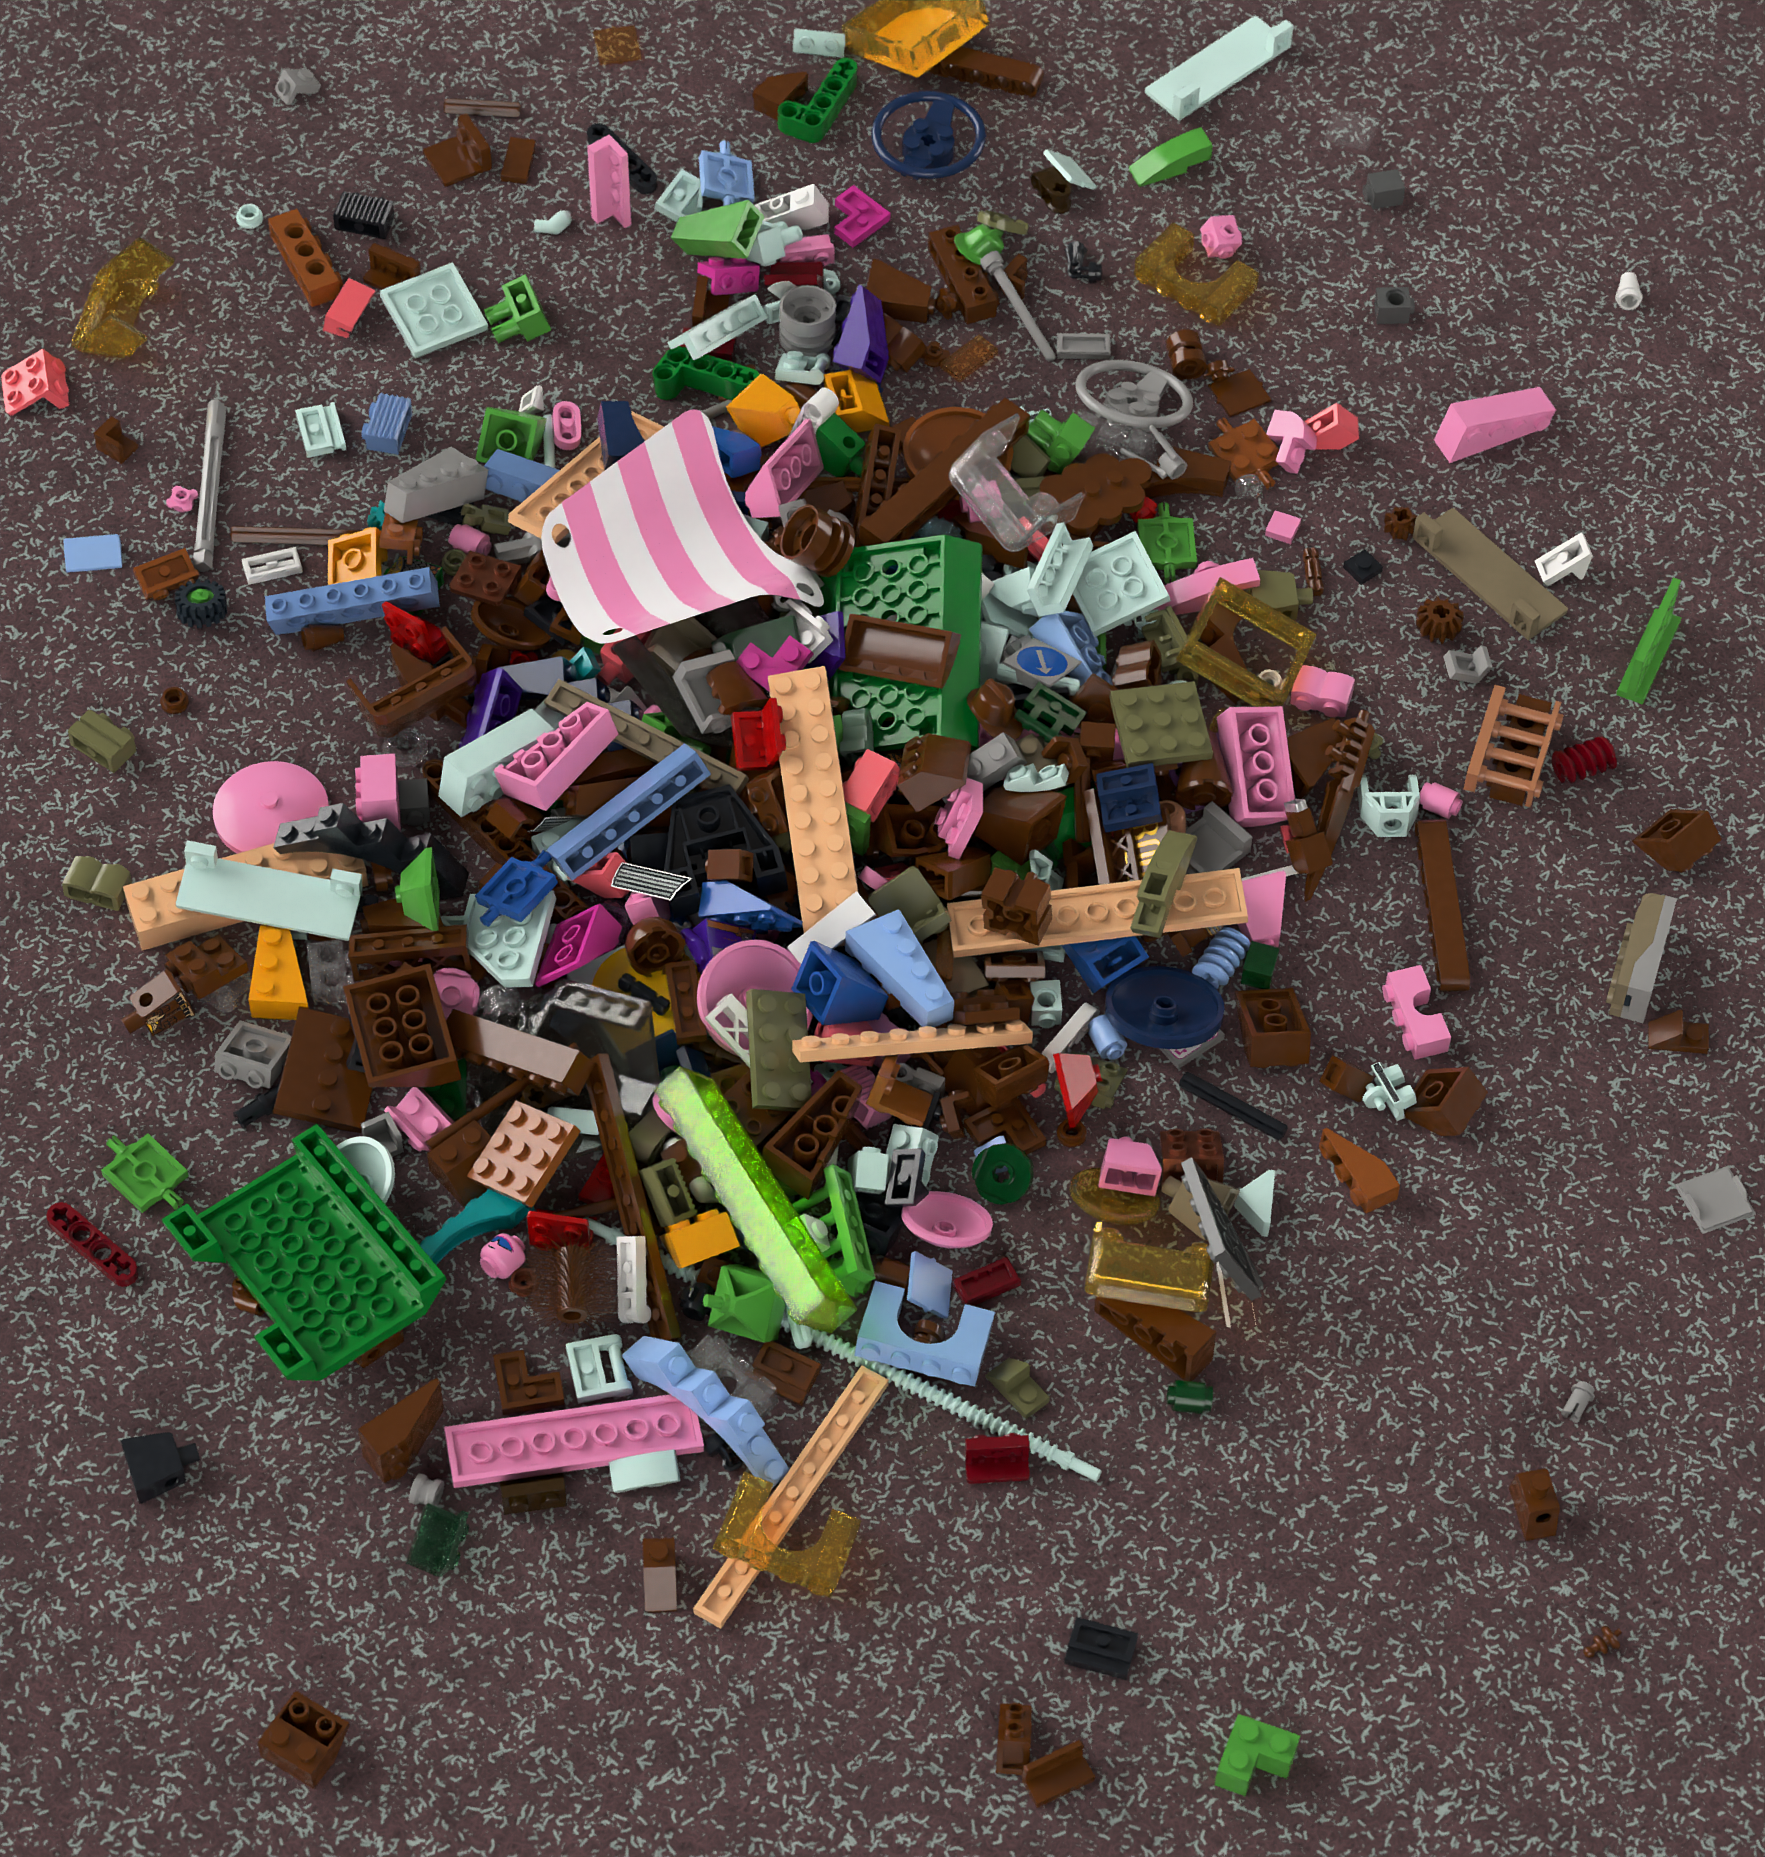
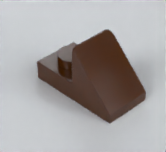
M1677 1010L1648 1022V1049L1708 1054L1709 1024L1683 1022V1010Z

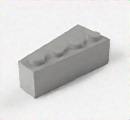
M449 447L388 481L384 512L401 523H405L482 500L485 495L488 469L480 465L475 459L467 457L453 447Z

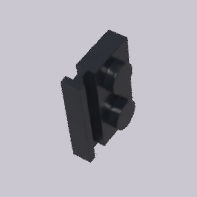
M1076 1617L1064 1664L1127 1680L1139 1633Z

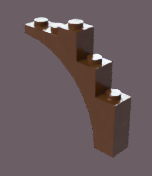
M1172 446L1174 451L1187 463L1185 472L1176 479H1171L1168 475L1162 479L1156 472L1152 471L1151 482L1144 488L1145 496L1150 499L1179 493L1223 497L1230 477L1231 461ZM1099 524L1097 529L1090 534L1076 536L1081 538L1090 537L1093 542L1105 525Z

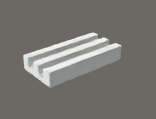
M296 547L241 559L248 585L303 573ZM293 557V559H291V560H286V561H282V562H278V563H277V561H276V560H281V559ZM266 563L265 566L250 569V566Z

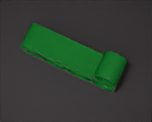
M851 58L837 60L808 106L793 101L781 103L778 106V129L780 132L809 143L821 141L857 86L858 66L855 60Z
M682 346L670 348L652 371L655 394L662 400L675 398L685 385L734 400L760 375L754 369L708 354L693 360L688 349Z

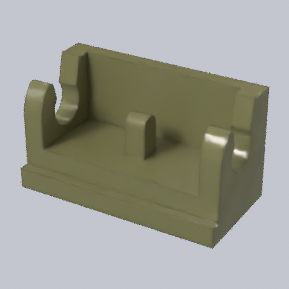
M1171 605L1167 606L1166 609L1145 616L1147 622L1156 620L1154 623L1142 626L1141 632L1146 641L1154 640L1162 654V673L1190 665L1192 660V644Z

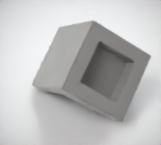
M389 1112L361 1124L363 1137L372 1138L383 1144L392 1157L404 1152L401 1134Z

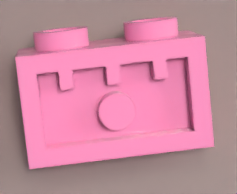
M829 234L803 237L802 240L785 246L786 256L779 258L780 262H822L826 266L834 263V245L830 241Z
M412 1087L397 1107L387 1106L384 1110L389 1112L398 1130L404 1132L409 1137L408 1143L420 1152L422 1150L431 1151L425 1141L454 1123L422 1087Z

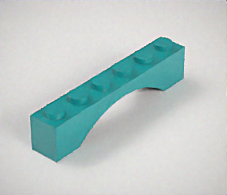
M487 1189L478 1199H472L460 1214L449 1218L433 1236L430 1235L423 1239L420 1247L437 1266L452 1249L466 1240L495 1230L514 1228L527 1217L528 1211H534V1206L530 1208Z

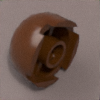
M649 917L633 925L628 932L625 949L631 967L640 975L653 977L652 972L662 970V975L665 974V963L682 961L685 957L684 947L686 944L682 933L671 921L661 917Z

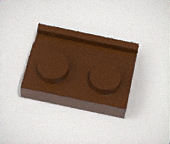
M770 1341L763 1344L746 1379L797 1405L803 1406V1401L806 1395L809 1394L823 1366L808 1357Z

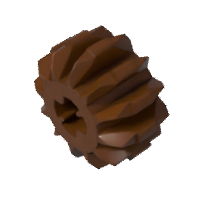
M1436 596L1434 601L1426 599L1424 605H1420L1417 610L1416 628L1420 629L1421 637L1430 635V642L1435 638H1439L1442 644L1446 638L1453 641L1456 634H1460L1462 630L1463 611L1459 610L1458 603L1451 604L1449 597L1445 601L1440 600L1438 596Z

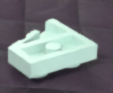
M681 169L655 203L654 210L675 222L678 221L679 217L701 212L703 196H701L700 179Z

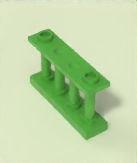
M834 1164L823 1169L826 1179L825 1186L814 1191L809 1200L802 1198L794 1201L782 1194L775 1196L778 1207L777 1212L782 1227L801 1216L800 1213L830 1197L831 1212L822 1216L819 1220L824 1221L827 1228L836 1223L837 1238L829 1242V1249L804 1265L791 1260L801 1301L803 1304L814 1309L822 1308L818 1292L847 1276L853 1277L865 1284L875 1279L851 1173ZM842 1250L844 1256L843 1265L815 1280L812 1266Z

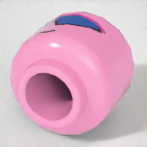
M501 1233L482 1247L480 1265L490 1277L506 1279L515 1270L524 1265L526 1260L524 1253L525 1245L519 1237L515 1235L511 1237L508 1234Z

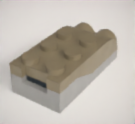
M1654 893L1645 894L1641 899L1633 924L1627 922L1606 1003L1611 1004L1610 1015L1640 1023L1644 1022L1677 898Z

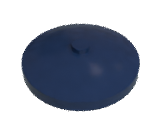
M1150 966L1128 971L1111 983L1106 993L1105 1013L1111 1025L1120 1034L1134 1042L1154 1048L1182 1049L1202 1044L1219 1031L1223 1022L1224 1002L1218 990L1200 976L1183 969Z

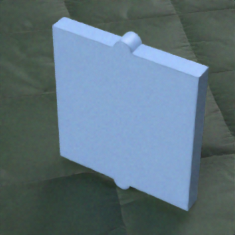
M917 1251L912 1252L907 1300L923 1308L925 1313L931 1312L940 1318H948L952 1270L937 1263L935 1258L930 1259Z

